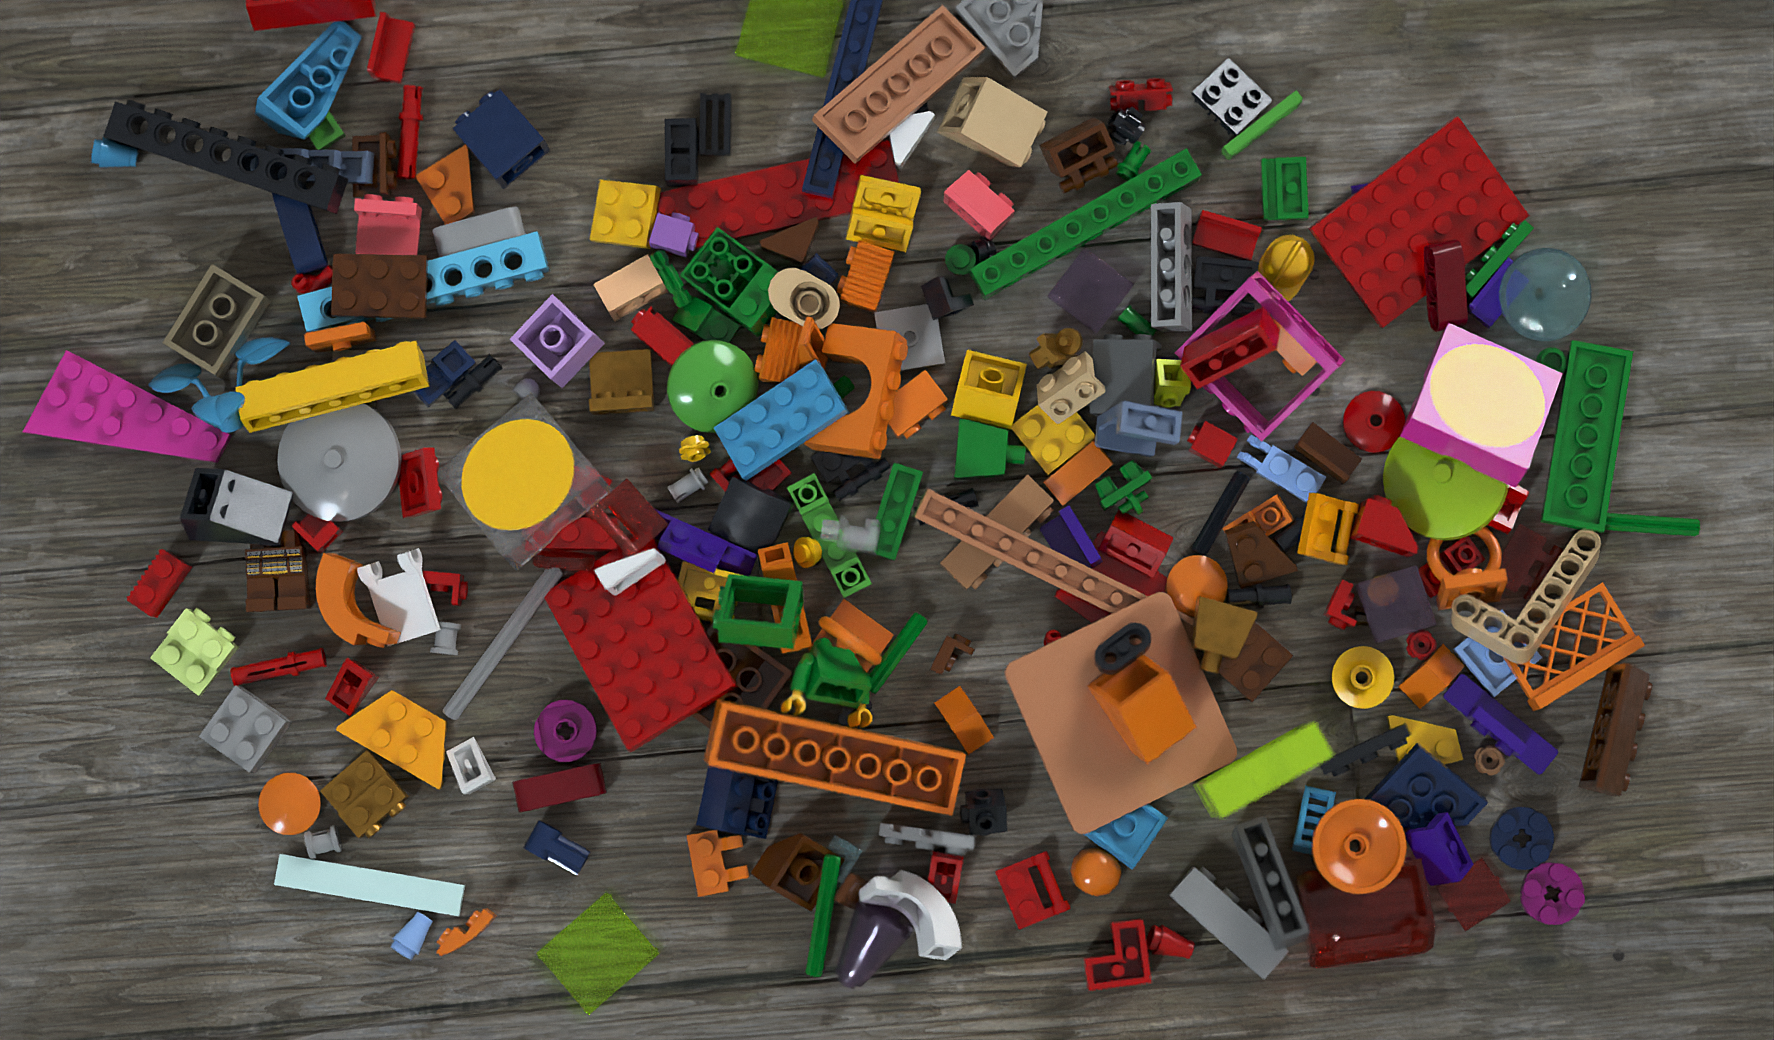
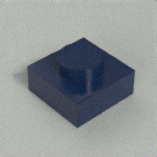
M817 253L800 268V270L808 272L829 285L838 276V273Z

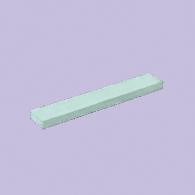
M279 854L274 885L454 916H460L465 885L286 854Z

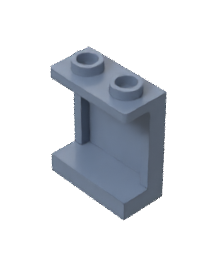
M1122 401L1097 417L1095 446L1152 457L1155 455L1156 442L1172 445L1179 443L1182 412Z

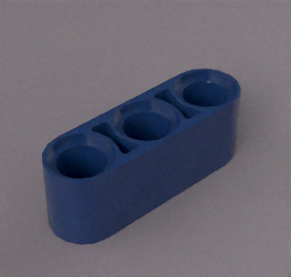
M272 193L297 274H304L328 266L327 256L311 205Z

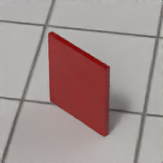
M1101 531L1096 535L1093 545L1103 562L1092 568L1093 570L1146 596L1156 592L1166 593V576L1157 571L1154 578L1102 552L1098 548L1106 534ZM1062 589L1057 590L1054 596L1091 623L1111 614Z

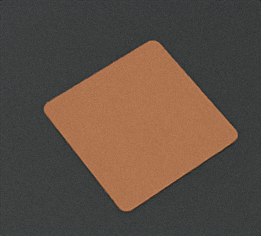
M1156 592L1010 662L1005 669L1006 680L1070 825L1079 834H1087L1212 773L1232 763L1237 756V748L1205 674L1200 669L1201 665L1175 605L1167 593ZM1135 622L1145 625L1151 633V645L1144 655L1169 672L1196 725V728L1188 733L1184 739L1176 742L1164 751L1160 757L1148 764L1131 752L1088 688L1090 683L1104 674L1095 665V651L1097 647L1127 624ZM1132 638L1129 641L1132 645H1139L1141 643L1138 638ZM1108 656L1105 658V661L1112 664L1116 659Z

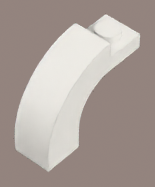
M900 870L891 879L885 876L874 877L859 890L860 902L895 908L910 920L917 935L919 956L947 960L962 948L959 925L950 905L935 887L921 877Z

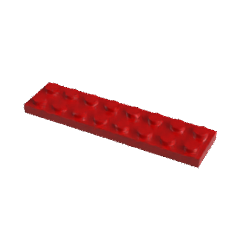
M885 141L876 145L856 164L844 153L833 199L802 191L809 158L703 182L698 185L660 192L657 213L672 216V213L675 212L690 217L689 222L694 223L695 226L694 232L699 233L695 247L697 249L704 245L717 227L737 240L790 228L814 217L821 221L851 214L860 175L899 183L890 141Z

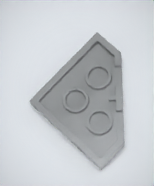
M963 0L955 7L957 13L1013 79L1038 60L1043 0Z
M880 823L879 836H885L884 843L903 845L904 840L916 841V848L934 850L935 844L947 846V852L966 855L967 849L973 850L975 836Z

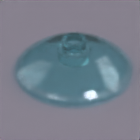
M1554 248L1530 250L1520 255L1507 268L1500 284V307L1508 324L1520 335L1536 341L1561 339L1576 330L1588 313L1591 303V284L1588 274L1582 264L1567 252ZM1538 288H1541L1543 291L1540 299L1535 297V291Z

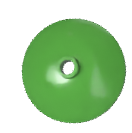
M707 340L692 345L676 359L668 376L667 395L673 412L687 426L701 432L715 433V426L756 399L758 377L754 371L755 366L744 351L729 342ZM722 385V393L715 395L716 387Z

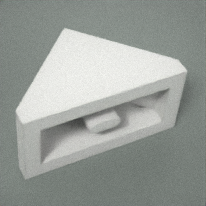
M931 111L912 114L889 134L894 163L897 169H902L935 121V114Z
M474 737L446 751L463 794H471L496 780Z

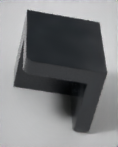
M938 276L921 285L933 320L956 315L974 305L970 294L954 297L947 279H944V276Z

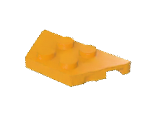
M391 690L337 726L336 731L441 790L443 786V761H445L446 720Z

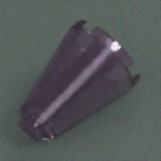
M859 900L855 906L835 970L839 975L838 981L851 989H854L855 986L862 987L911 936L914 930L911 924L907 921L905 926H903L898 921L901 915L887 906L871 903L865 904Z

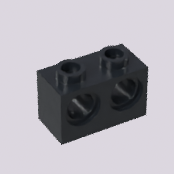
M696 118L664 119L665 181L667 186L698 185V124Z

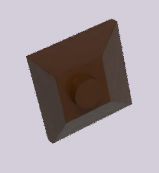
M799 833L768 846L751 871V874L771 890L812 912L817 904L825 855L839 856L841 858L840 867L844 863L845 858L804 834Z

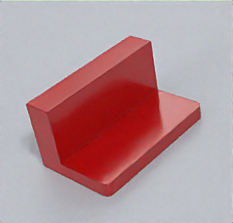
M380 12L367 66V72L372 78L402 84L416 26L414 22L391 18L386 12Z
M1202 210L1193 236L1192 245L1240 260L1251 261L1262 227Z
M1118 510L1098 549L1154 578L1168 552L1173 537L1128 513L1122 514Z

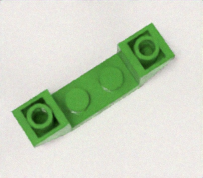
M815 473L788 486L787 489L812 538L817 540L821 546L822 557L843 597L846 598L871 585L872 583L848 540Z

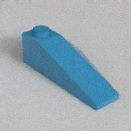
M343 21L333 22L257 98L255 114L276 132L305 140L325 120L362 36Z

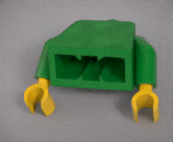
M820 638L814 642L809 653L801 657L795 669L790 688L793 691L792 696L782 703L781 710L783 713H786L793 704L795 707L794 717L803 712L806 707V703L801 697L803 693L806 699L857 708V711L848 715V725L851 728L860 725V728L866 727L872 722V714L866 709V704H869L870 689L872 687L870 676L861 667L854 652L832 646L828 638Z

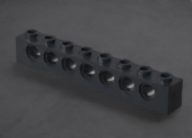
M129 99L126 105L116 101L114 103L104 133L106 138L335 214L338 213L348 178L339 175L340 169L322 163L321 168L311 165L312 159L294 154L293 159L283 156L284 150L266 145L265 150L255 147L256 141L242 136H238L237 141L227 138L229 132L211 126L208 132L199 129L201 123L184 117L180 123L172 120L173 114L155 108L153 114L144 111L146 105ZM147 120V130L141 134L140 126ZM175 130L174 140L168 143L167 136L169 132ZM202 138L203 147L199 152H196L195 144ZM230 147L231 156L224 162L222 158L223 152ZM255 157H258L259 165L255 170L251 171L250 163ZM286 166L287 174L282 180H279L278 172L280 168ZM311 175H314L315 184L312 188L307 189L306 181Z

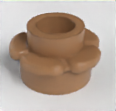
M1486 745L1485 748L1481 747L1475 752V767L1482 774L1496 775L1505 764L1504 754L1495 745ZM1488 757L1492 758L1491 763H1487L1486 759Z

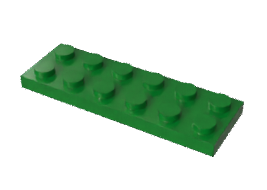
M1575 340L1570 342L1540 522L1579 530H1591L1600 534L1605 531L1633 351Z

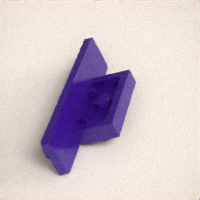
M647 505L643 507L636 525L637 531L643 532L648 529L655 539L660 540L658 549L712 573H715L717 567H720L729 572L750 576L757 559L755 553Z
M1460 674L1443 694V698L1472 721L1470 726L1484 737L1488 734L1497 741L1495 746L1508 757L1513 754L1537 775H1541L1557 756L1558 750L1466 675Z

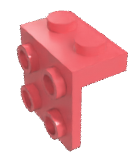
M365 194L364 199L355 198L354 211L359 215L355 254L418 255L422 208L417 203H413L414 199L409 197H395V201H384L383 196Z

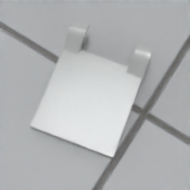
M419 548L397 555L398 562L405 572L382 579V567L379 561L357 568L361 581L369 589L380 624L401 632L397 643L441 630L422 573L423 559Z

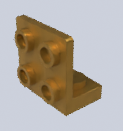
M649 349L599 352L593 355L589 360L591 384L589 409L592 415L655 411L652 361Z

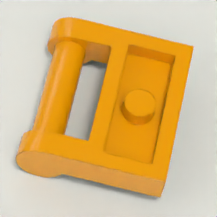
M1309 493L1297 554L1347 566L1349 561L1347 550L1354 514H1358L1359 504L1318 493ZM1338 511H1342L1335 551L1330 552Z

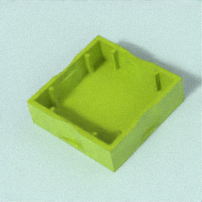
M1315 722L1300 724L1196 782L1193 786L1210 817L1223 818L1331 758L1334 754Z

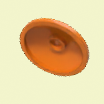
M1351 799L1336 804L1321 817L1313 833L1312 854L1318 871L1332 886L1348 893L1367 894L1382 889L1397 876L1405 860L1406 838L1400 822L1389 809L1371 800ZM1352 840L1359 842V848L1355 852L1350 849Z

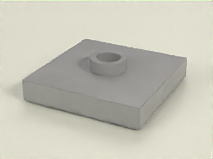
M927 304L874 312L877 329L896 331L907 340L908 353L905 360L902 361L900 372L945 365L938 319L933 320Z

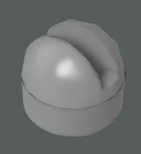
M529 378L522 379L512 390L530 405L536 401L540 393L538 384Z

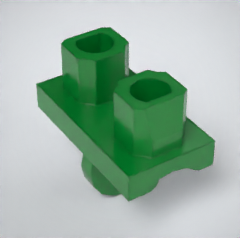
M1132 460L1119 469L1127 481L1126 485L1118 489L1110 476L1095 484L1098 495L1101 498L1099 504L1104 511L1123 498H1126L1127 501L1118 506L1122 514L1131 509L1137 515L1143 513L1140 503L1149 497L1144 490L1136 496L1133 495V492L1150 482L1152 476L1148 470L1144 472Z

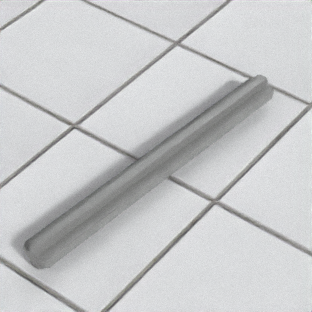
M553 563L547 566L443 708V713L452 720L459 718L545 600L544 597L563 576L564 572Z

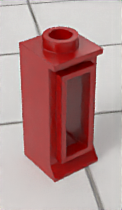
M652 306L647 311L641 309L631 321L634 325L631 328L632 333L671 367L687 348L694 345L692 341L658 312L655 313Z

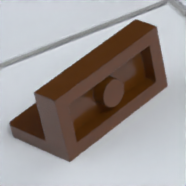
M1314 422L1309 425L1293 447L1342 485L1348 481L1350 475L1362 460V458Z

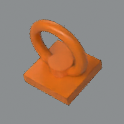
M1486 526L1474 533V535L1484 541L1489 550V561L1483 571L1479 568H1470L1459 571L1455 575L1449 573L1443 567L1439 558L1440 546L1444 540L1430 538L1427 546V561L1432 573L1441 581L1436 597L1438 610L1452 609L1453 601L1461 595L1474 596L1486 604L1500 602L1508 578L1506 569H1499L1502 561L1500 544L1496 536Z
M843 599L830 618L823 616L819 619V626L822 629L812 642V646L816 640L828 638L832 646L854 652L861 667L868 673L873 665L881 663V653L894 637V634Z

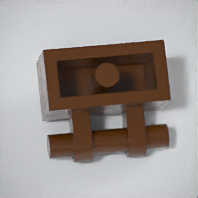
M1091 118L1039 145L1051 173L1061 178L1068 175L1067 179L1059 183V187L1064 194L1073 189L1077 191L1085 187L1084 183L1096 177L1103 178L1107 176L1109 171L1118 165L1114 155L1103 159V156L1116 149L1104 122L1095 118ZM1092 162L1091 167L1079 172L1078 169Z

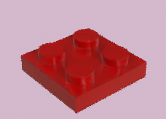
M434 447L421 448L401 455L399 488L403 518L417 517L440 510L442 490L438 485L437 472L439 470V461L435 456Z

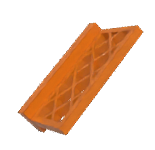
M1602 582L1569 602L1556 621V624L1552 627L1555 630L1551 646L1542 643L1539 648L1550 650L1546 667L1532 664L1530 660L1523 664H1516L1506 658L1504 660L1528 697L1527 703L1532 711H1536L1644 647L1645 644L1639 635L1636 636ZM1598 592L1605 601L1603 614L1587 610L1590 597ZM1583 602L1582 609L1575 607L1576 605ZM1609 610L1611 611L1614 617L1608 616ZM1566 611L1581 613L1577 630L1561 626L1563 614ZM1586 615L1602 619L1598 635L1582 632ZM1540 619L1539 621L1535 622V624H1540L1544 621ZM1607 620L1618 623L1625 635L1617 640L1604 637ZM1560 631L1576 635L1572 651L1556 647ZM1581 636L1597 640L1594 654L1588 656L1577 653ZM1602 642L1610 643L1601 649ZM1555 652L1571 656L1569 668L1564 672L1551 669ZM1576 657L1584 659L1579 663L1575 664ZM1518 665L1524 666L1523 672L1520 670ZM1529 668L1545 672L1542 685L1534 690L1526 680ZM1550 673L1557 675L1549 680Z

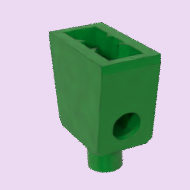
M959 419L954 480L1003 477L1005 475L1006 463L1024 465L1026 446L1008 445L1007 430L966 419Z

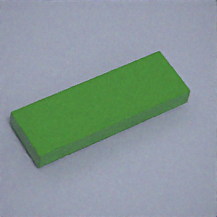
M1294 91L1223 146L1221 150L1223 156L1227 160L1232 159L1298 108L1303 99L1298 91Z

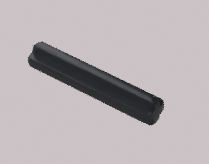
M1239 471L1233 474L1192 545L1193 551L1202 556L1207 555L1250 481L1247 475Z

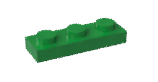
M1526 220L1519 226L1513 223L1501 236L1505 242L1498 249L1492 246L1481 258L1485 263L1478 272L1472 269L1465 276L1467 301L1479 291L1534 229Z
M893 463L875 519L881 525L874 522L865 552L893 561L896 560L923 471Z

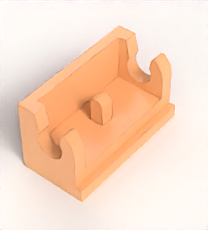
M648 254L593 284L614 322L668 292Z

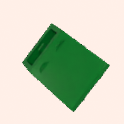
M717 227L682 271L680 277L757 337L762 333L764 324H769L771 318L777 313L769 301L768 288L770 281L778 271Z

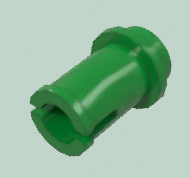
M1139 141L1133 144L1123 162H1119L1117 165L1118 170L1116 174L1125 181L1139 175V169L1151 153V149L1144 144L1143 147H1140L1142 143Z
M1131 305L1117 319L1136 335L1145 334L1153 336L1157 332L1156 329L1151 327V323L1133 309Z

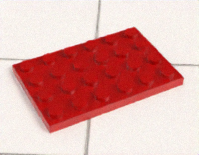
M1456 116L1308 229L1380 328H1384L1426 295L1424 247L1426 245L1456 239L1462 246L1464 265H1466L1499 240L1513 223L1518 225L1530 215L1461 119Z
M648 529L620 545L618 550L610 551L554 586L544 597L629 752H633L738 687L667 560L664 564L615 596L604 588L594 570L599 567L653 548L663 555L662 551L657 548L658 544Z

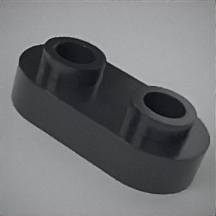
M1135 622L1129 623L1097 647L1095 651L1096 667L1102 673L1108 675L1117 674L1149 650L1151 645L1149 629L1145 625ZM1132 638H1138L1141 643L1139 645H1132L1129 641ZM1112 656L1116 661L1109 664L1105 661V658Z

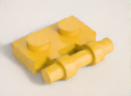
M683 561L678 581L685 594H687L699 619L708 621L711 625L715 610H720L721 607L718 602L720 587L726 586L728 574H741L719 569L712 573L692 563ZM697 597L715 601L713 610L696 606Z

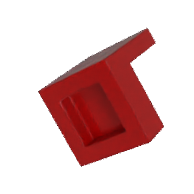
M307 514L300 523L295 521L291 525L321 554L344 532L333 521L322 520L310 514Z

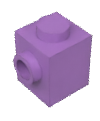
M673 212L672 216L657 213L649 244L652 248L663 249L666 252L687 257L689 250H695L699 233L694 232V223L689 222L690 217Z

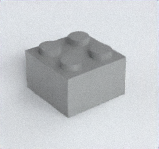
M235 685L199 737L249 773H257L292 721L244 687Z

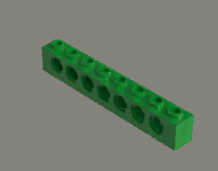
M1186 148L970 268L969 274L985 301L1151 208V204L1161 203L1199 182L1202 174Z

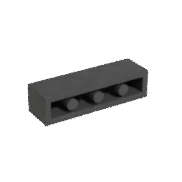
M1266 816L1235 825L1232 837L1275 950L1278 951L1305 942L1310 934V930Z

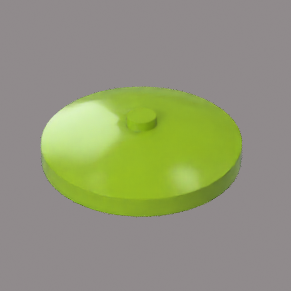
M1399 437L1393 444L1384 465V492L1386 498L1392 500L1391 506L1399 509L1409 529L1431 539H1460L1481 530L1500 511L1509 488L1508 484L1476 471L1458 459L1440 455L1402 437Z

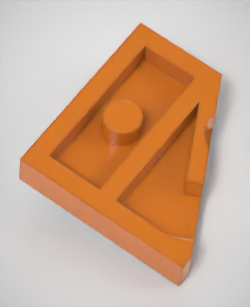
M466 145L416 175L418 182L445 224L464 220L475 213L469 162L470 153Z

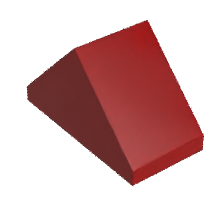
M347 658L343 662L325 699L351 717L379 677L356 660Z
M932 851L928 882L942 894L948 903L956 904L964 856Z

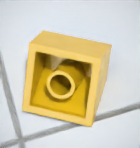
M967 350L951 415L1011 430L1027 364Z

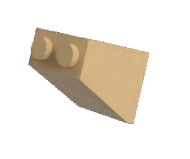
M963 77L937 132L1009 167H1022L1032 154L1031 146L1035 138L1041 134L1045 127L1044 119L1048 112L988 77Z

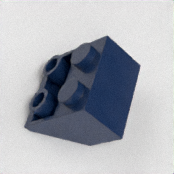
M708 765L696 825L766 839L778 779Z

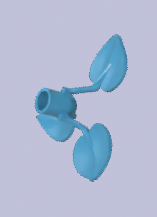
M272 337L257 338L246 342L235 353L239 359L237 362L236 387L243 384V367L246 363L253 365L264 362L290 345V342ZM183 363L171 366L157 374L149 383V387L154 391L162 393L175 392L187 387L190 383L195 384L204 396L203 399L193 405L192 409L197 417L219 427L225 433L234 432L244 426L240 420L239 409L245 403V396L239 392H226L221 395L210 396L200 379L197 378L202 373L201 367L198 365Z

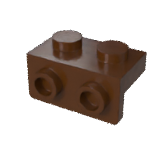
M380 132L379 135L352 136V151H369L374 153L373 183L353 184V198L364 199L365 194L392 198V189H396L397 186L396 172L392 171L391 159L396 158L395 140H391V136L386 132Z

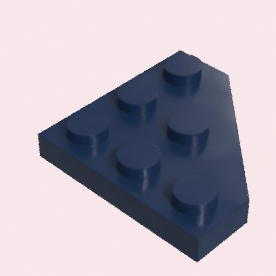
M1416 743L1364 798L1377 802L1389 809L1396 816L1402 828H1409L1410 830L1427 827L1436 814L1448 812L1454 826H1466L1488 804L1484 796L1419 743Z

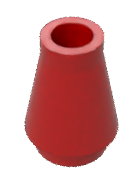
M1163 924L1160 926L1153 925L1146 940L1147 949L1151 950L1153 955L1190 959L1195 946L1194 941L1183 937Z

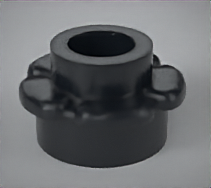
M980 236L979 240L972 241L971 249L975 253L977 265L997 254L994 242L992 240L988 241L985 236Z

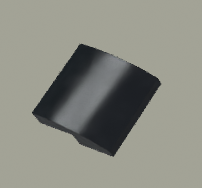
M739 475L732 476L708 531L734 545L759 555L758 549L775 545L794 503L769 488L762 490Z

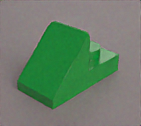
M690 295L692 301L680 307L672 318L674 322L704 341L721 340L731 343L741 327L736 322L716 311L712 305Z

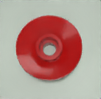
M1368 391L1356 396L1346 407L1343 416V428L1349 441L1358 449L1370 453H1378L1390 449L1400 437L1405 425V415L1400 404L1389 394L1380 391ZM1372 415L1380 417L1381 424L1379 426H1373L1370 423Z

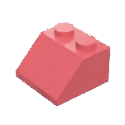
M968 170L945 190L944 203L981 236H985L990 241L1013 218L1015 210L1012 209L1014 203L1003 193L1000 192L998 195L989 188L991 183L981 173L977 172L974 175Z

